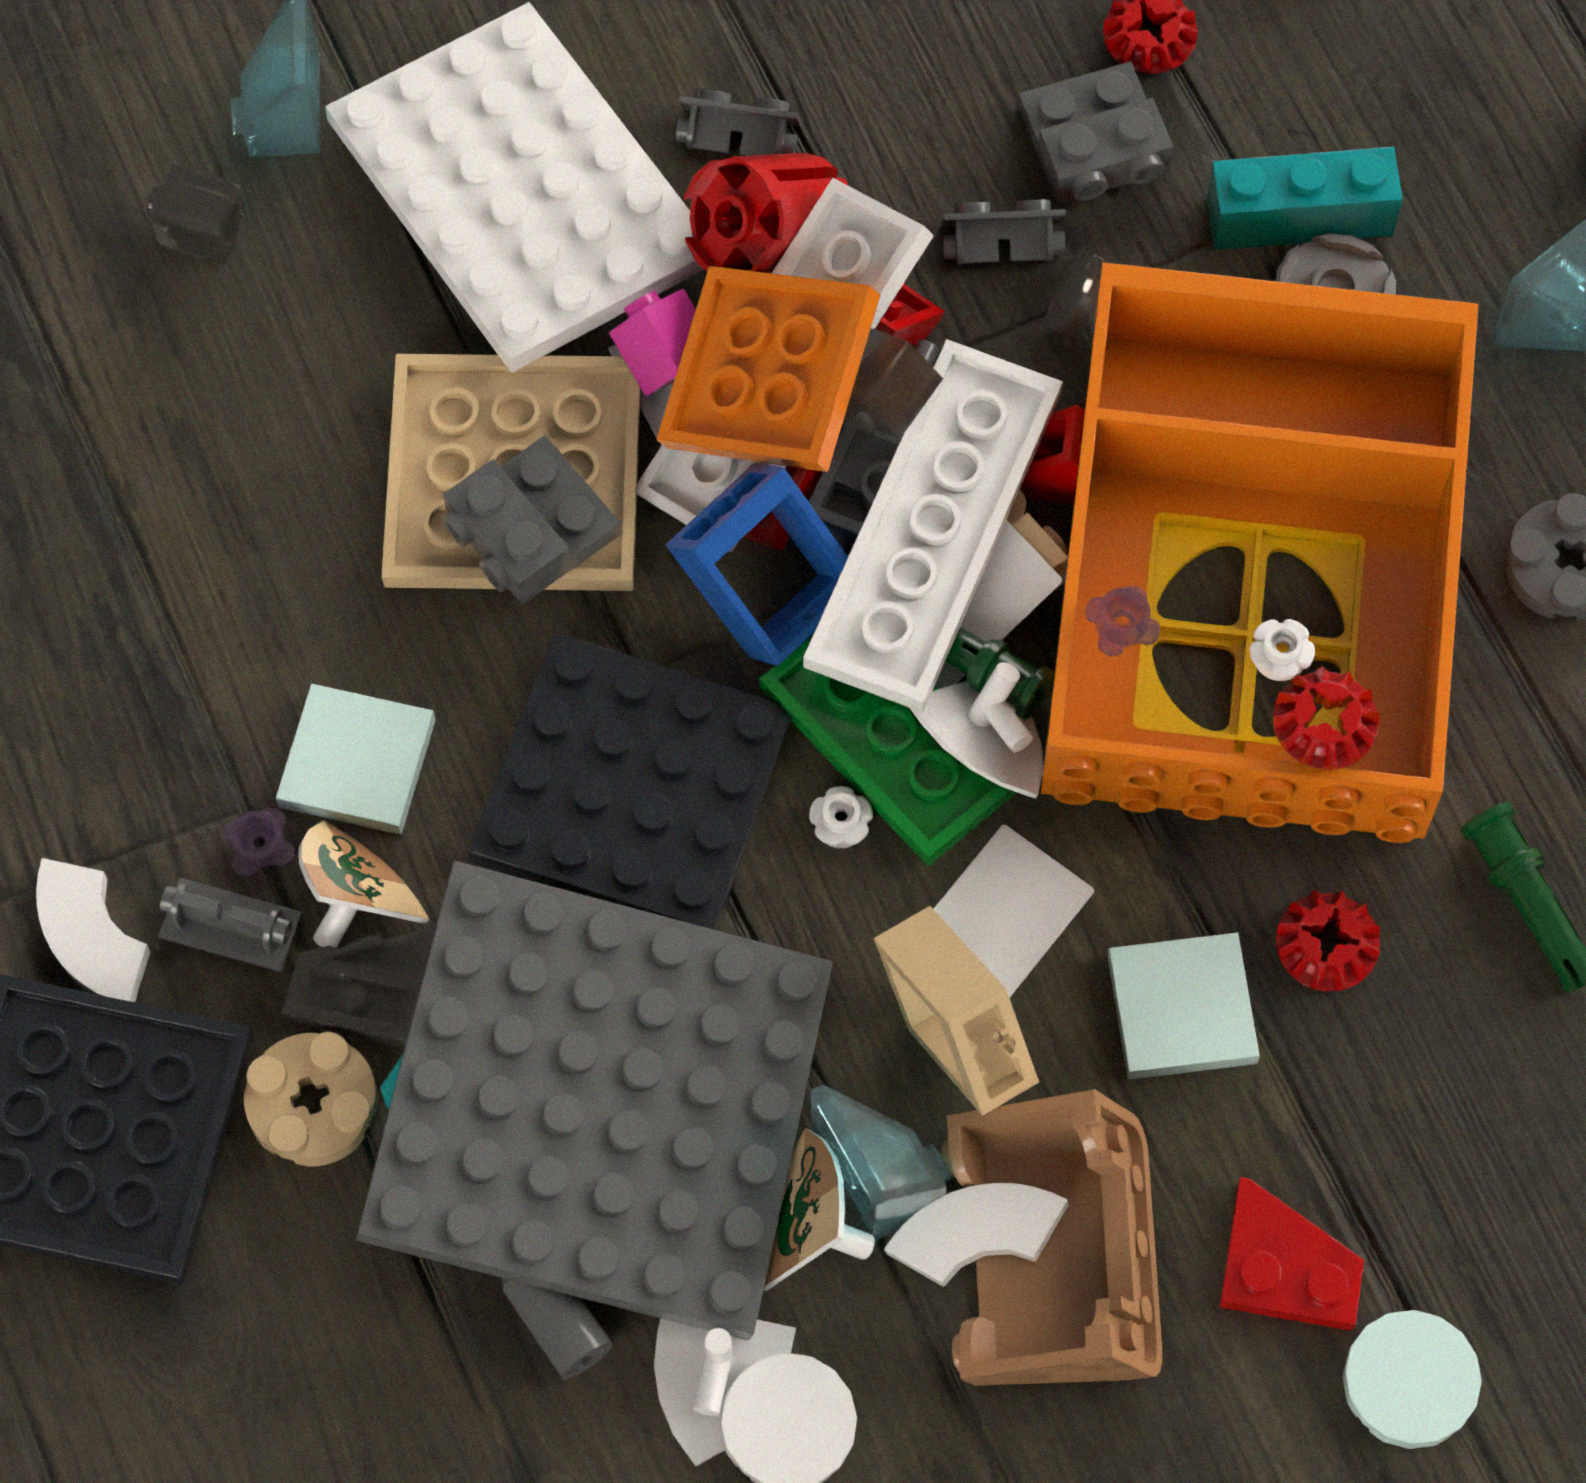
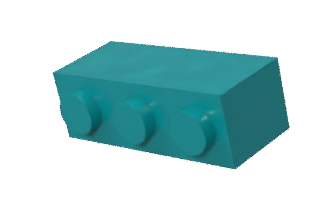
M1394 147L1213 161L1207 192V205L1214 250L1312 242L1313 237L1326 233L1352 235L1358 239L1393 236L1403 201Z

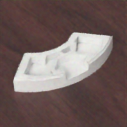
M42 858L36 887L37 910L43 934L54 956L74 982L88 993L135 1002L149 959L150 950L147 944L124 935L111 921L105 904L107 877L104 871Z
M989 1183L966 1187L948 1193L916 1212L893 1235L884 1250L887 1255L944 1287L961 1267L984 1256L1012 1254L1036 1262L1067 1210L1069 1203L1067 1199L1052 1192L1022 1184Z

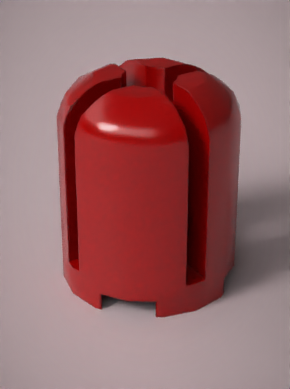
M808 153L734 156L723 160L709 161L694 174L684 195V200L692 199L689 219L693 236L685 237V242L696 263L706 272H708L709 266L772 273L832 178L846 185L848 183L842 177L837 178L838 169L826 159Z

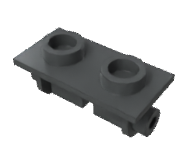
M696 89L695 98L679 96L678 102L684 110L690 111V118L678 119L676 141L686 143L687 149L729 154L732 132L742 134L740 156L790 154L796 152L797 135L787 133L788 125L801 127L802 120L798 113L789 112L790 103L756 97L754 99V106L730 103L731 94L710 89Z
M1050 200L1014 202L1015 211L991 212L989 202L954 204V214H944L941 220V227L954 226V235L943 236L944 260L955 259L956 265L998 263V240H1009L1010 262H1053L1054 255H1065L1064 231H1053V222H1061L1066 216V210H1051Z
M180 878L177 887L168 885L163 892L160 909L167 912L158 937L282 972L303 913Z

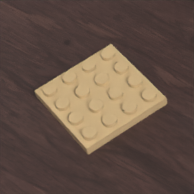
M396 354L381 576L384 588L496 589L480 567L479 561L483 559L470 543L465 547H461L445 527L442 521V516L446 514L443 494L492 459L501 466L546 435L621 522L622 534L544 590L634 591L641 388L624 358L615 356H543L511 373L498 355Z

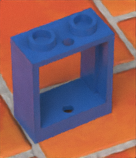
M755 462L665 544L750 659L777 666L815 632L848 559L844 550L785 468ZM772 511L817 573V576L761 627L718 570L715 563Z

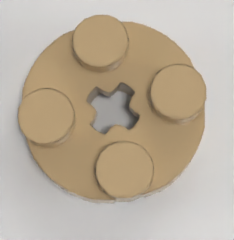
M302 1033L287 1037L272 1045L262 1056L255 1059L249 1066L246 1075L247 1086L244 1093V1107L247 1120L254 1135L269 1152L274 1155L276 1153L285 1159L294 1160L295 1164L308 1167L327 1165L351 1154L366 1137L365 1131L371 1125L373 1114L375 1116L379 1104L378 1090L369 1064L358 1050L347 1044L345 1039L337 1033ZM312 1084L316 1089L326 1088L329 1091V1095L320 1100L322 1110L315 1114H310L305 1106L296 1108L293 1106L294 1099L301 1095V1089Z

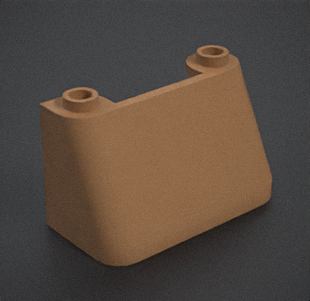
M1095 1089L998 1106L983 1116L978 1110L947 1115L948 1138L943 1141L942 1145L943 1163L947 1173L951 1177H956L964 1188L989 1183H1015L1052 1192L1067 1199L1069 1203L1067 1210L1036 1262L1012 1254L984 1256L976 1260L979 1317L965 1319L961 1324L959 1333L953 1337L952 1341L953 1361L960 1373V1379L974 1386L1121 1381L1157 1377L1162 1366L1160 1309L1147 1140L1139 1119L1133 1113Z

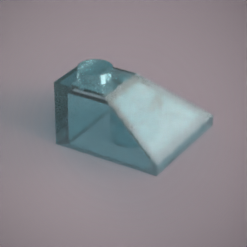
M285 0L241 73V97L231 98L233 133L244 135L249 157L320 153V51L308 0Z
M1586 219L1512 278L1492 337L1500 346L1586 351Z
M823 1084L811 1090V1130L825 1139L836 1155L844 1179V1188L869 1233L873 1235L875 1242L900 1229L920 1209L946 1195L944 1182L951 1179L942 1156L933 1144L923 1147L913 1129Z

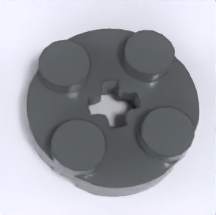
M1572 493L1562 496L1559 500L1541 503L1521 517L1513 529L1508 544L1506 572L1513 592L1532 611L1552 619L1558 614L1565 617L1577 616L1575 621L1586 620V497ZM1566 548L1578 552L1582 556L1580 562L1584 568L1578 571L1574 566L1569 565L1561 569L1556 564L1560 555L1558 550Z

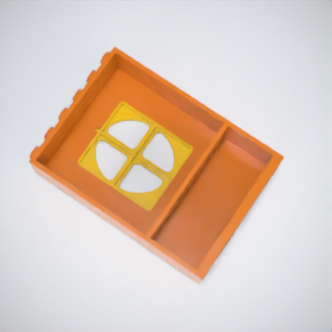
M1102 262L1041 794L1054 795L1056 800L1071 805H1084L1092 800L1115 802L1122 809L1131 812H1151L1156 807L1182 810L1184 815L1198 820H1213L1221 815L1247 818V821L1255 826L1266 828L1280 827L1285 823L1310 825L1314 831L1325 835H1343L1350 830L1376 833L1379 839L1392 843H1405L1415 838H1425L1443 793L1479 304ZM1233 546L1243 552L1245 561L1239 620L1235 624L1223 626L1166 619L1159 615L1157 604L1162 593L1173 577L1186 564L1201 554L1218 547ZM1274 552L1294 555L1312 568L1329 588L1339 608L1344 632L1337 638L1309 636L1308 641L1312 642L1315 646L1313 660L1335 664L1340 674L1350 671L1354 681L1364 689L1371 688L1372 699L1377 711L1380 712L1378 733L1373 746L1363 758L1350 766L1333 770L1309 767L1291 757L1281 746L1276 736L1263 737L1256 734L1252 728L1257 667L1251 660L1249 650L1250 645L1255 642L1254 632L1262 624L1267 558ZM1170 643L1229 651L1233 655L1235 665L1229 725L1224 730L1212 731L1202 728L1183 714L1172 702L1159 680L1154 665L1152 650L1156 645ZM1280 643L1276 646V649L1284 653L1288 651V646ZM1346 706L1340 709L1335 707L1331 710L1322 707L1315 714L1308 728L1314 724L1318 726L1322 723H1328L1333 729H1338L1340 732L1341 730L1337 722Z

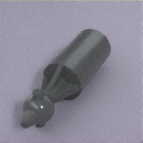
M502 1278L504 1294L563 1380L581 1374L601 1360L612 1348V1342L582 1298Z

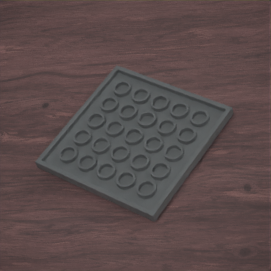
M454 861L355 1240L708 1331L722 1328L732 1337L749 1341L755 1332L833 961Z

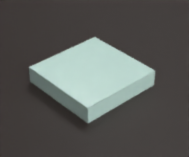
M311 684L276 795L279 808L402 835L436 721L434 711Z
M1238 933L1109 948L1108 963L1127 1080L1258 1063L1260 1055Z

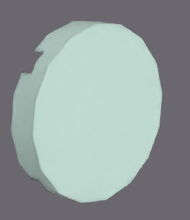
M1417 1310L1388 1313L1367 1325L1348 1351L1342 1377L1347 1404L1357 1418L1358 1416L1361 1422L1370 1429L1369 1432L1382 1442L1407 1449L1436 1446L1450 1438L1452 1434L1458 1432L1477 1406L1482 1383L1477 1355L1463 1333L1443 1318Z

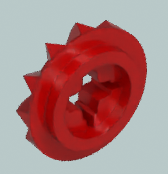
M1114 0L1106 19H1104L1103 37L1105 45L1117 62L1120 64L1132 62L1136 72L1157 74L1170 71L1183 64L1190 57L1196 46L1198 31L1195 11L1188 10L1183 5L1182 0ZM1142 16H1145L1146 19L1149 18L1154 25L1163 24L1160 32V44L1157 38L1152 37L1148 30L1139 31L1141 30Z
M1323 666L1314 673L1303 676L1296 674L1284 690L1279 692L1273 711L1274 731L1284 750L1298 762L1323 770L1344 768L1363 758L1375 742L1380 719V712L1377 711L1372 699L1371 688L1364 689L1354 681L1350 671L1338 674L1328 672ZM1314 700L1317 704L1321 703L1327 710L1334 709L1335 707L1340 709L1346 706L1337 722L1341 730L1340 732L1338 729H1333L1328 723H1322L1318 726L1314 724L1308 728L1317 711Z
M1314 890L1307 897L1297 902L1292 901L1282 916L1276 933L1277 953L1287 972L1301 984L1319 991H1342L1359 984L1373 970L1380 954V926L1376 925L1369 915L1366 903L1358 904L1347 898L1342 890L1334 894L1319 893L1317 890ZM1331 919L1337 920V936L1341 940L1347 941V946L1336 944L1333 952L1329 953L1326 962L1321 961L1323 952L1320 950L1321 940L1311 936V932L1322 933L1326 924H1330Z

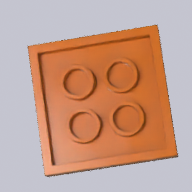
M709 266L656 440L668 449L828 472L880 294L870 285Z

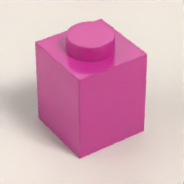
M684 288L663 299H660L656 290L640 297L624 308L629 318L609 332L645 396L674 383L696 311Z

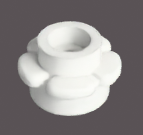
M1272 619L1262 623L1255 630V642L1250 645L1249 652L1252 662L1265 677L1275 681H1287L1293 679L1296 674H1300L1303 669H1307L1311 665L1315 656V646L1312 642L1308 641L1309 632L1301 623L1291 619L1278 623L1277 620ZM1284 643L1288 646V651L1281 653L1276 649V646Z
M842 786L830 788L827 790L826 796L816 798L809 812L810 822L816 826L815 835L823 843L835 848H848L861 842L869 832L867 824L873 818V811L869 801L864 796H856L851 788ZM838 812H845L847 819L838 821L835 815Z

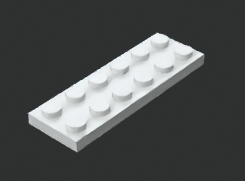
M832 178L772 274L870 285L880 294V299L869 332V338L934 235L922 224ZM662 445L637 483V495L687 525L755 461L668 449ZM762 463V464H768V465H774V466H780V467H784V468H786V467H787V466H782V465H775V464H769V463ZM737 543L729 550V552L732 553Z
M946 339L803 657L804 668L923 713L1062 394L1063 381Z

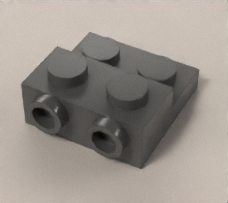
M1132 62L1019 93V110L1057 204L1073 199L1078 201L1091 200L1100 196L1108 189L1129 183L1136 185L1147 184L1159 178L1163 173L1170 172L1173 144L1154 98L1146 99Z
M854 409L836 443L829 470L822 473L809 500L810 505L845 553L846 551L851 552L906 430Z
M546 435L501 466L492 459L443 494L446 514L442 516V521L448 532L461 547H465L470 543L483 558L479 561V564L490 583L499 592H503L508 588L522 605L622 534L621 522Z

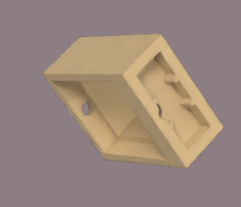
M931 906L874 938L909 1032L982 1116L1039 1083L1006 988Z

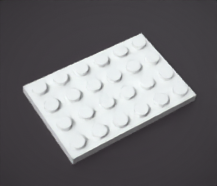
M530 2L325 106L327 121L511 373L625 312L624 308L640 297L655 290L660 294L704 270L696 263L685 242V237H693L689 219L690 210Z

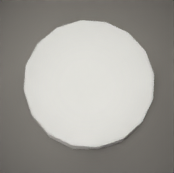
M782 1353L759 1359L737 1376L724 1399L720 1429L727 1455L735 1466H738L742 1473L749 1476L753 1482L823 1483L841 1467L853 1447L857 1414L851 1391L835 1370L811 1356Z

